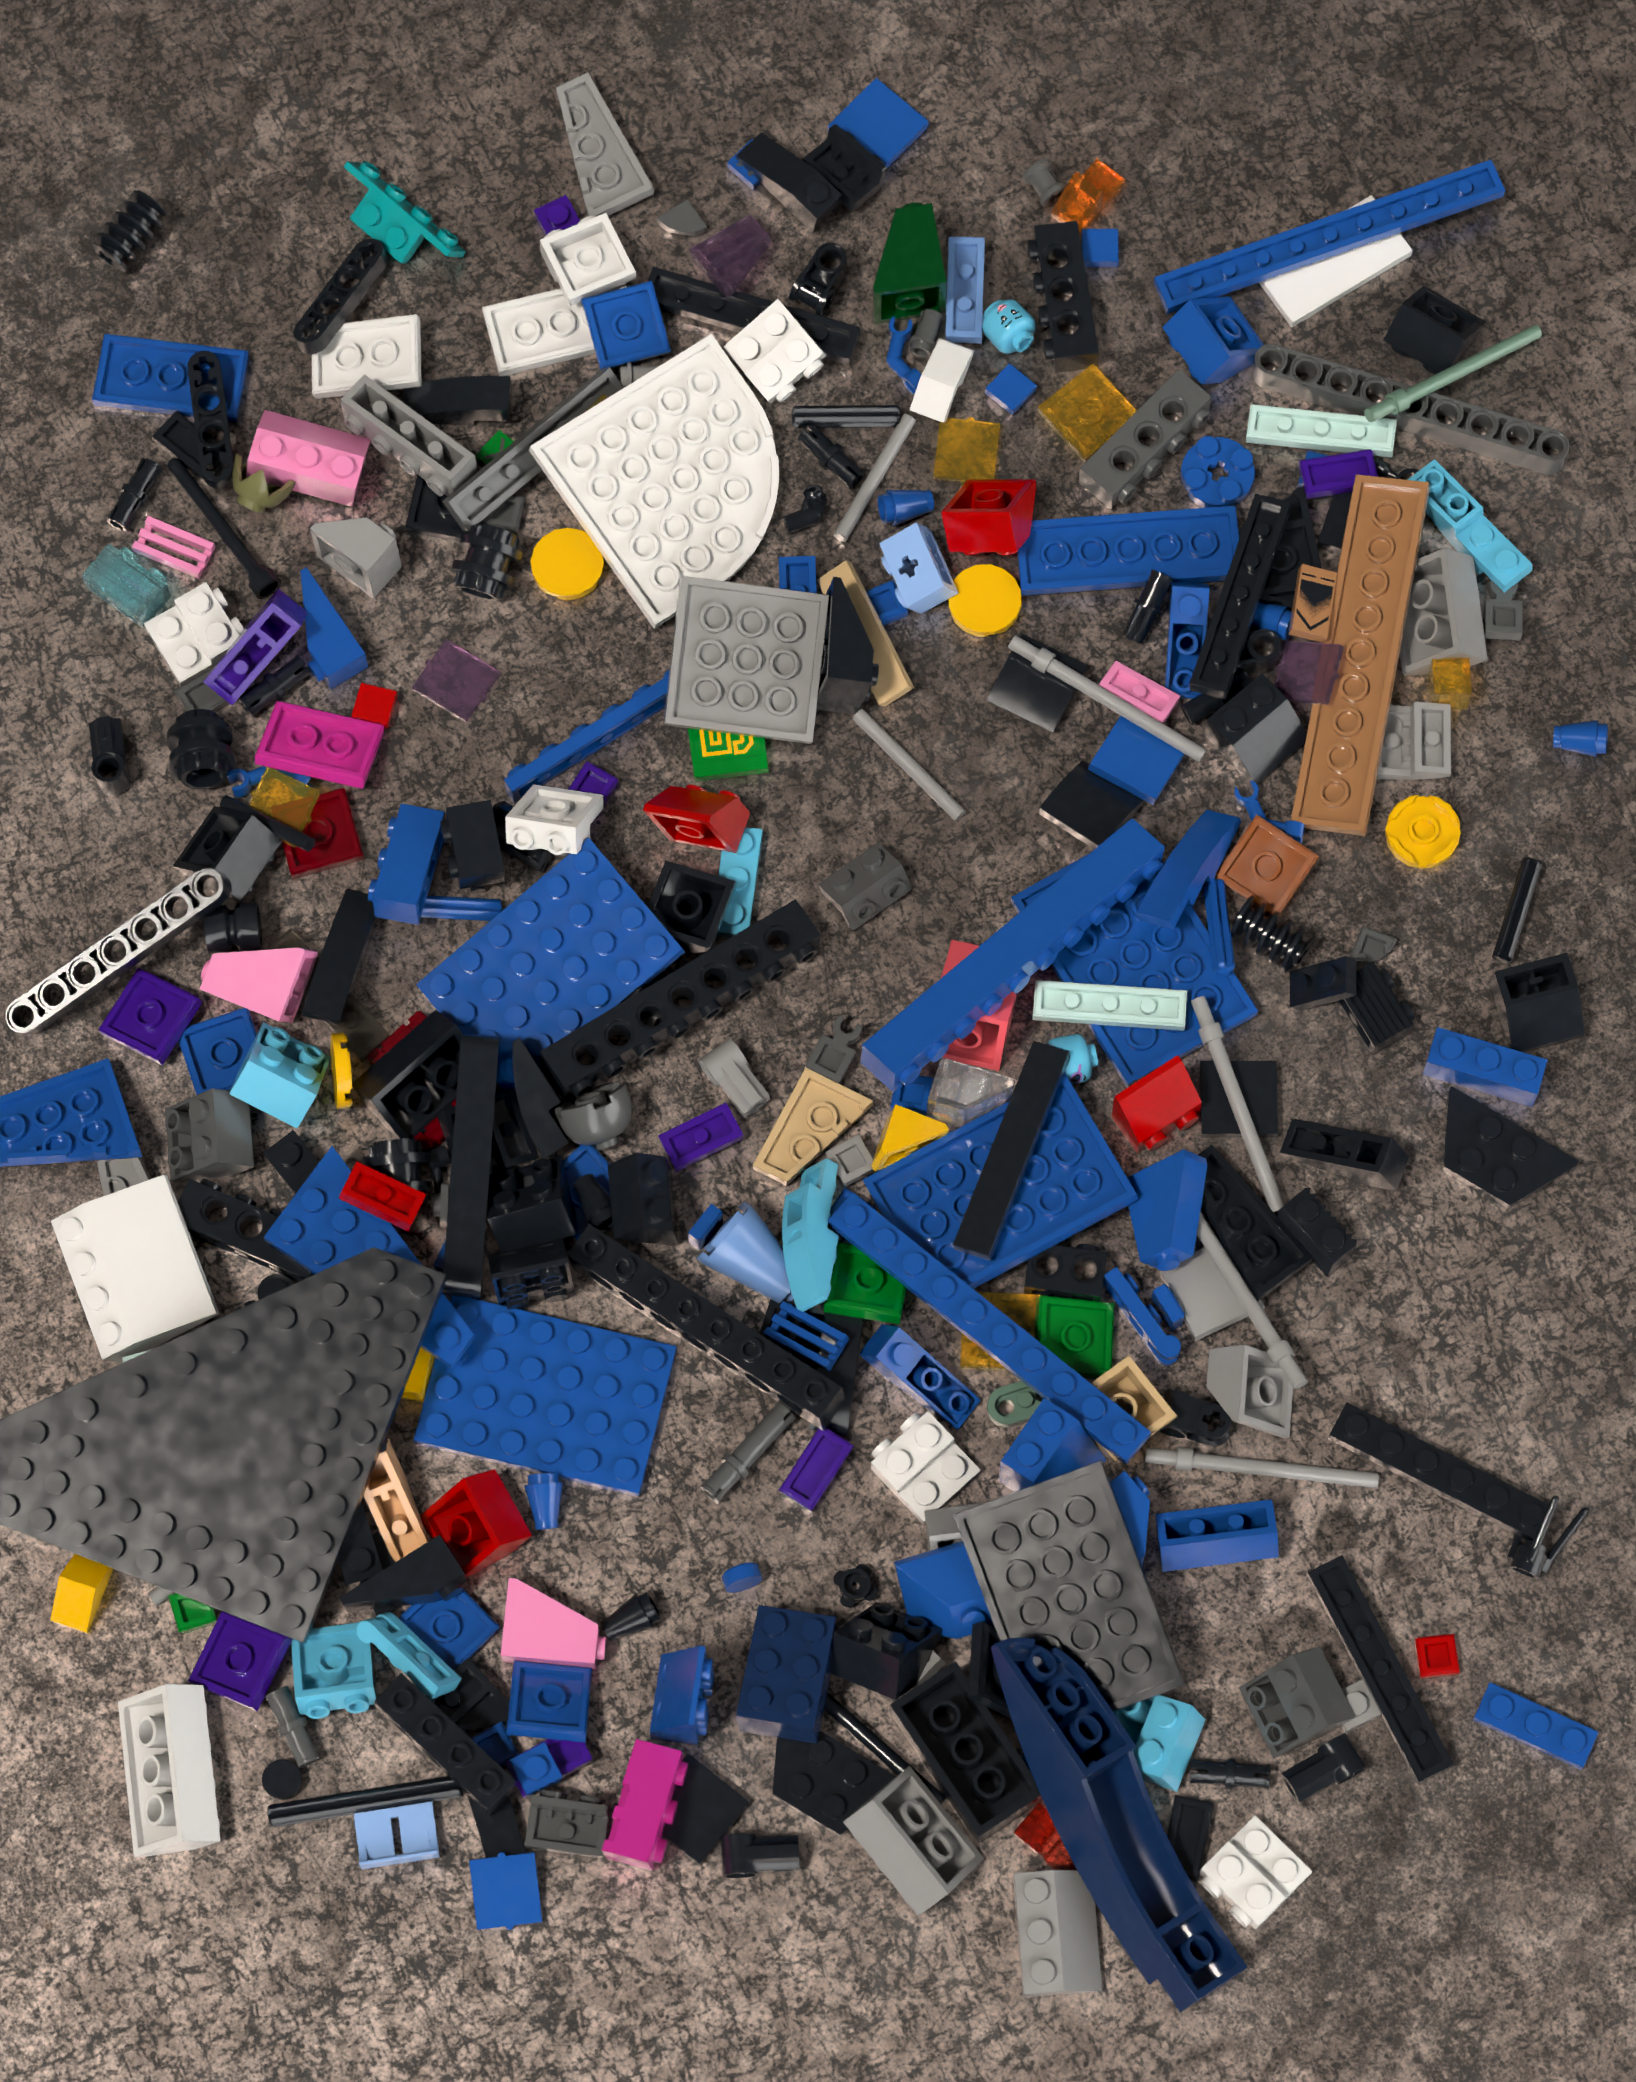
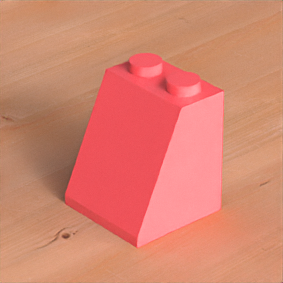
M951 940L941 978L978 948L979 945ZM1012 991L1003 999L1002 1005L991 1016L985 1014L976 1022L975 1028L964 1039L957 1038L953 1041L942 1059L1000 1071L1018 993Z

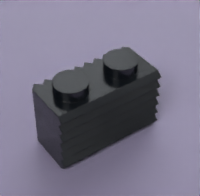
M1374 962L1356 971V996L1337 1001L1371 1055L1411 1034L1414 1025L1412 1021L1415 1019L1409 1004L1405 1000L1399 1002L1392 989L1395 988V985L1389 973L1384 968L1379 970Z
M1304 1188L1279 1210L1277 1217L1314 1257L1312 1261L1328 1277L1353 1256L1357 1240L1351 1239L1352 1234H1347L1346 1228H1341V1222H1336V1217L1331 1216V1211H1326V1205H1320L1321 1200L1315 1199L1316 1194H1310V1188Z

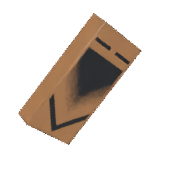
M1301 564L1297 574L1289 635L1321 643L1326 641L1329 632L1337 572Z

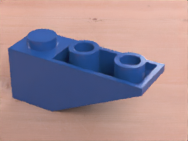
M1171 582L1165 688L1180 695V698L1193 699L1201 694L1190 691L1189 683L1206 637L1210 589L1208 584Z
M881 1324L859 1353L863 1359L887 1380L955 1430L961 1427L981 1401L900 1327Z

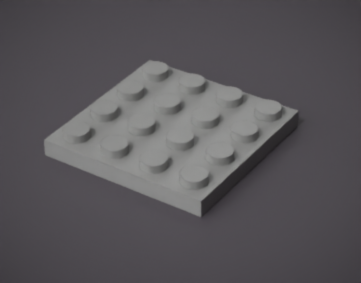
M681 576L663 725L811 744L814 735L829 595Z

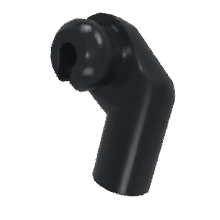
M816 484L809 485L804 490L805 498L801 509L782 517L788 534L817 524L821 520L827 505V496L821 486Z

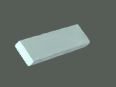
M1251 404L1246 443L1343 453L1372 449L1373 456L1392 458L1397 419L1380 418L1370 423L1365 416Z
M1035 980L1032 1020L1184 1031L1187 991Z

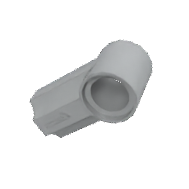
M727 1039L698 1060L708 1079L715 1087H721L743 1118L755 1114L770 1100L769 1094L750 1071L745 1056L732 1039Z

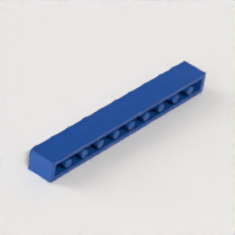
M1131 818L862 1044L861 1064L892 1092L903 1084L905 1086L910 1085L921 1073V1068L930 1061L937 1062L941 1059L953 1041L957 1038L964 1039L975 1028L976 1022L985 1014L987 1016L994 1014L1002 1005L1003 999L1012 991L1014 993L1020 992L1029 982L1031 975L1038 969L1041 971L1047 969L1056 959L1057 953L1064 947H1073L1090 925H1099L1108 916L1110 909L1119 901L1124 903L1130 899L1142 881L1145 879L1150 881L1156 877L1163 867L1162 858L1165 846Z

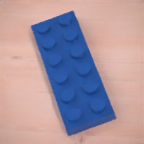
M1236 505L1033 520L1030 536L1017 552L1021 596L1145 587L1151 569L1173 578L1172 582L1201 583L1225 581L1239 542Z

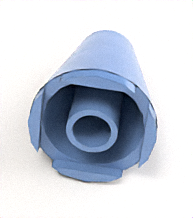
M744 1200L738 1207L743 1211V1214L737 1211L734 1216L731 1215L704 1247L709 1254L707 1255L705 1252H702L696 1259L703 1265L777 1303H780L784 1298L791 1302L793 1296L786 1273L783 1246L753 1206Z

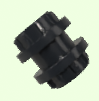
M476 523L470 527L468 534H461L459 545L466 549L467 553L464 561L454 560L452 563L451 572L456 574L454 579L456 588L483 599L498 601L503 598L505 590H512L515 579L506 574L509 563L520 564L523 552L518 550L520 544L518 536L505 529L483 523Z
M194 709L182 713L175 719L176 723L167 731V746L171 751L169 755L170 771L189 788L204 790L217 787L226 781V775L235 766L234 751L230 747L233 741L231 726L211 710Z
M404 1138L372 1143L368 1147L369 1158L363 1159V1164L425 1193L426 1197L421 1208H424L428 1204L427 1193L433 1192L432 1181H421L420 1166L430 1163V1154L423 1152L422 1142L416 1138Z

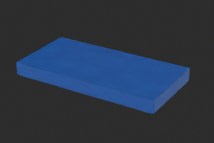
M104 334L92 402L95 406L170 415L178 411L183 416L194 417L187 369L188 361L196 352L209 351L218 357L221 365L229 422H238L249 353L246 350ZM208 363L201 364V370H199L204 385L210 384L208 374L210 368ZM213 395L204 396L199 402V407L207 411L213 410L218 406L219 399Z

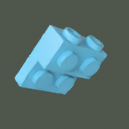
M360 1622L314 1628L311 1630L307 1643L291 1638L295 1700L300 1715L306 1714L310 1718L321 1719L328 1716L330 1710L344 1708L350 1713H362L369 1708V1705L374 1704V1700L377 1698L372 1643H363L358 1638L356 1628Z

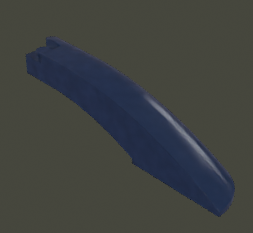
M1010 1638L995 1643L991 1650L1016 1734L1043 1802L1071 1860L1107 1923L1148 1985L1158 1980L1181 2013L1248 1967L1201 1899L1182 1867L1147 1792L1133 1753L1137 1746L1092 1680L1071 1657L1056 1647L1049 1650L1036 1645L1035 1639Z

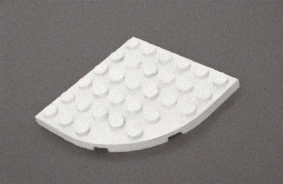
M712 334L534 443L529 449V452L654 629L676 616L681 576L727 582L743 568L755 553L766 533L777 499L779 460L776 455L771 425L756 396Z

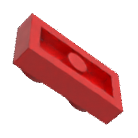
M356 1161L340 1193L339 1199L409 1232L426 1194Z

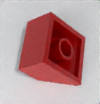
M967 480L941 511L949 552H963L965 555H976L981 552H997L999 555H1011L1018 552L1030 536L1037 487L1036 480Z
M691 784L686 785L685 788L671 785L645 803L643 808L646 815L670 841L732 853L737 852L750 815L749 810L735 793L720 790L718 794L711 793Z
M1177 1055L1114 1096L1111 1118L1137 1154L1146 1148L1150 1152L1161 1146L1168 1139L1166 1135L1176 1128L1183 1131L1193 1125L1199 1119L1197 1115L1200 1113L1202 1101L1182 1060Z
M495 1469L463 1478L420 1515L432 1539L440 1534L465 1573L466 1578L510 1555L532 1536Z

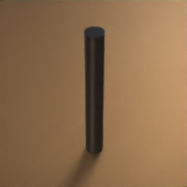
M228 795L224 796L220 801L221 808L252 814L277 837L305 851H311L315 845L313 837Z

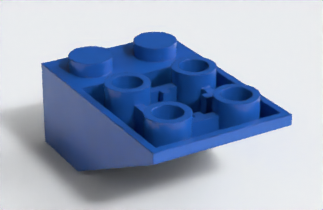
M696 1646L661 1655L650 1726L651 1739L698 1745L699 1735H707L709 1712L705 1696L712 1697L715 1673L714 1666H712L713 1659L707 1658L705 1646Z

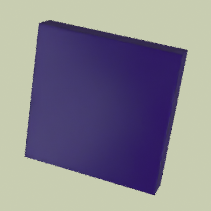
M138 968L98 1031L103 1036L163 1065L200 1008L202 1001L199 997Z
M221 1611L188 1682L192 1685H203L206 1691L258 1712L292 1640L285 1635Z

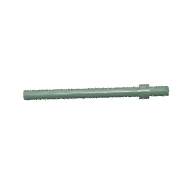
M1533 325L1405 390L1399 388L1387 394L1385 400L1365 409V417L1372 423L1390 413L1396 415L1408 409L1410 403L1541 338L1542 331L1539 326Z

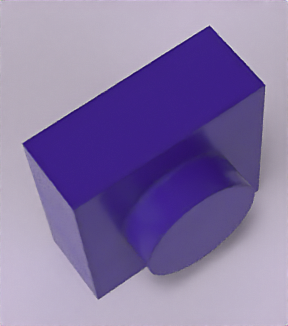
M567 195L534 209L535 218L545 236L553 230H565L575 226L580 221Z

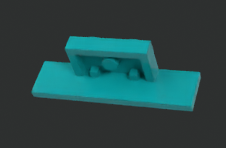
M367 161L362 163L346 162L344 168L369 189L349 219L372 239L379 240L383 244L384 249L400 263H408L424 238L447 257L462 258L465 255L466 251L457 244L459 239L447 229H439L431 222L433 219L432 215L425 209L417 205H411L405 199L407 194L401 188L392 183L387 184L379 177L381 172L377 167Z

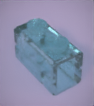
M107 544L97 556V559L84 571L82 579L85 587L144 629V623L154 618L156 613L170 599L171 594L166 584L168 579L154 567L146 570L138 564V557L126 547L122 546L118 550L111 544Z

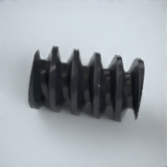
M140 190L133 191L130 195L131 201H125L121 205L122 212H115L112 216L113 222H107L103 226L104 233H97L92 244L93 250L104 262L124 273L128 268L122 259L126 258L134 262L137 258L131 250L132 247L143 251L146 247L140 238L143 236L152 241L155 236L150 230V226L161 230L164 225L158 217L160 215L166 217L167 215L159 203Z
M1251 895L1233 922L1231 936L1234 940H1237L1245 934L1243 946L1246 948H1250L1258 942L1256 954L1263 956L1270 951L1269 963L1274 965L1283 959L1281 971L1287 973L1303 960L1313 945L1316 936L1314 935L1306 942L1303 941L1305 931L1303 927L1292 934L1290 932L1291 919H1288L1281 925L1277 924L1280 912L1275 911L1270 916H1265L1267 904L1264 902L1254 909L1252 905L1255 896Z

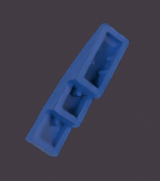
M1206 810L1197 819L1171 852L1150 886L1137 911L1140 921L1171 929L1175 928L1185 905L1193 906L1204 882L1212 883L1241 824L1239 817Z

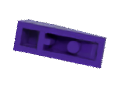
M278 589L246 626L207 675L203 683L229 704L233 705L302 626L307 611Z

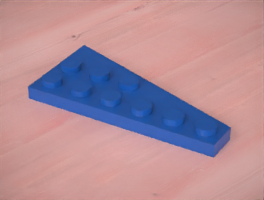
M333 1146L330 1147L264 1236V1240L312 1274L319 1273L373 1247L422 1265L391 1223L339 1199L351 1170ZM442 1292L421 1348L453 1369L473 1342L475 1336Z

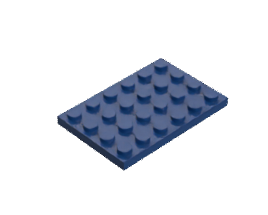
M588 837L582 843L578 854L569 853L416 985L437 1011L454 1022L463 1034L499 1037L496 1082L503 1090L513 1087L515 1089L513 1041L519 1037L522 1038L544 1073L545 1071L540 1065L541 1050L637 994L684 954L685 951Z
M1086 856L1012 896L1011 904L1017 913L1021 912ZM1156 877L1150 881L1146 879L1142 881L1130 899L1124 903L1120 901L1110 909L1108 916L1099 925H1090L1084 931L1081 939L1071 948L1064 947L1057 953L1056 959L1050 965L1060 982L1187 991L1184 1031L1087 1024L1127 1088L1178 1055L1181 1059L1204 1046L1198 1032L1201 1027L1191 1000L1200 996L1206 997L1215 1023H1220L1223 1034L1258 1014L1257 1008L1233 971L1227 976L1216 974L1213 971L1209 933L1191 905H1185L1174 929L1140 921L1137 911Z
M1065 1072L990 1261L954 1250L953 1243L1009 1101L863 1179L864 1185L881 1215L973 1289L1138 1200L1137 1193Z
M452 1296L450 1303L474 1333L475 1339L453 1369L435 1358L413 1439L414 1444L540 1474L558 1473L559 1478L640 1497L677 1353V1346L520 1309L508 1310L507 1306L469 1297Z

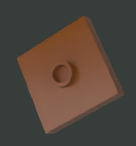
M1256 814L1217 871L1215 878L1222 879L1225 885L1246 899L1254 895L1253 904L1260 906L1265 902L1267 904L1265 912L1271 915L1278 911L1280 916L1320 857Z

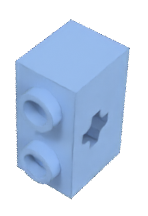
M916 522L879 543L884 554L881 557L883 566L894 577L898 587L895 589V594L904 608L923 614L958 594L930 528Z

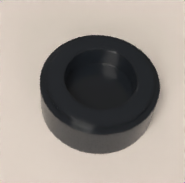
M285 1759L275 1760L265 1768L262 1774V1785L266 1793L273 1799L279 1801L290 1800L301 1790L303 1783L302 1774L293 1762Z

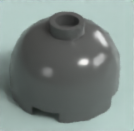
M619 1081L595 1086L588 1094L576 1099L575 1103H572L571 1097L553 1108L564 1133L573 1142L584 1146L595 1144L597 1150L606 1149L618 1143L617 1136L627 1129L632 1120L633 1113L631 1098L626 1084L620 1085Z

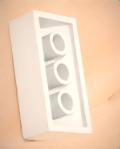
M165 1684L118 1701L134 1857L195 1850L220 1842V1822L217 1814L204 1686Z

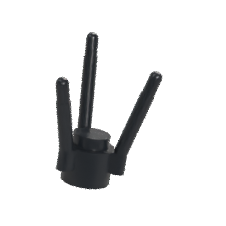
M1553 1496L1533 1541L1525 1539L1524 1544L1521 1545L1522 1538L1515 1534L1513 1535L1512 1546L1507 1555L1508 1558L1512 1559L1510 1568L1533 1579H1539L1541 1572L1547 1574L1553 1560L1587 1515V1508H1582L1548 1554L1545 1555L1547 1548L1541 1544L1559 1502V1497Z

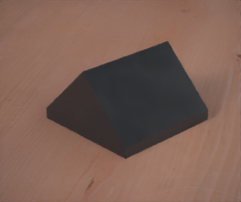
M665 860L648 908L684 949V954L708 952L714 945L737 883L734 880Z

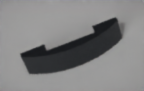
M825 1313L824 1323L849 1337L848 1343L830 1372L817 1365L819 1373L842 1387L846 1400L826 1428L836 1435L847 1436L864 1319ZM822 1333L821 1339L835 1346L837 1341ZM820 1348L819 1355L827 1359L830 1353ZM810 1423L809 1431L816 1432L818 1428Z

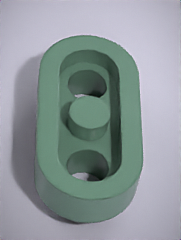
M1022 1381L996 1389L989 1396L987 1403V1413L990 1420L997 1426L1004 1428L1028 1422L1041 1403L1036 1399L1035 1395L1037 1393ZM1009 1403L1013 1406L1014 1410L1011 1414H1002L999 1410L1000 1405Z

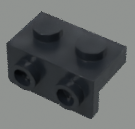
M837 124L829 128L824 142L802 158L804 162L815 168L842 194L840 202L852 212L881 190L887 171L886 165L883 164L878 156L871 154L856 141L852 134L845 132Z

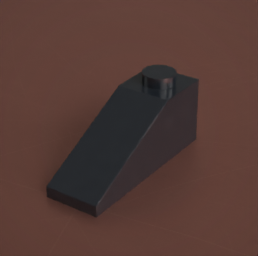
M762 132L736 155L735 158L812 233L838 209L842 194L815 168Z
M1292 1119L1280 1150V1154L1284 1157L1364 1185L1394 1191L1398 1189L1409 1159L1406 1152L1393 1138L1298 1119Z
M439 1534L340 1597V1600L347 1612L433 1603L440 1598L443 1601H447L464 1589L462 1585L467 1582V1578Z

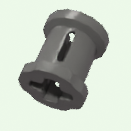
M1042 159L1030 166L1022 177L1024 182L1031 184L1041 197L1040 204L1044 208L1060 201L1069 191L1068 185L1065 182H1060L1051 170L1052 164L1048 159Z

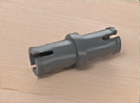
M288 1686L279 1688L266 1695L265 1699L268 1701L280 1727L277 1732L280 1738L285 1737L297 1767L302 1768L319 1760L321 1756L318 1754L306 1729V1726L309 1724L306 1717L300 1716L289 1693Z

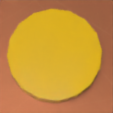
M574 528L556 529L543 536L534 547L530 560L533 579L540 590L547 595L550 594L564 601L581 599L593 592L603 576L605 568L603 556L588 534L583 530Z
M991 564L974 565L963 570L953 580L958 594L948 599V606L954 623L964 632L977 637H988L989 635L1001 634L1007 631L1016 622L1021 610V590L1015 578L1005 569Z
M1431 795L1429 797L1409 796L1397 803L1388 816L1385 829L1387 846L1395 858L1407 866L1419 869L1437 867L1449 860L1457 849L1460 838L1459 817L1451 805L1439 797Z
M344 1032L331 1033L330 1035L331 1070L336 1109H349L352 1106V1098H345V1094L351 1093L352 1076L350 1053L347 1052V1048H341V1043L348 1042L347 1035Z

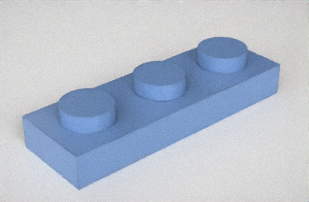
M948 237L945 340L982 344L985 238Z

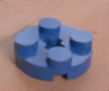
M1205 436L1199 439L1197 444L1186 453L1181 467L1182 485L1184 484L1189 498L1203 508L1230 506L1237 502L1238 504L1241 503L1249 495L1255 476L1251 452L1238 442L1224 437L1213 438ZM1216 466L1222 467L1228 476H1221L1218 481L1212 479V473L1208 470L1216 468Z

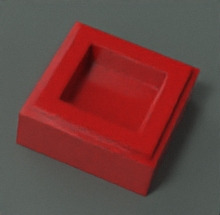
M361 683L351 718L384 725V729H388L398 697L397 691Z
M1454 1634L1414 1639L1419 1679L1459 1675Z

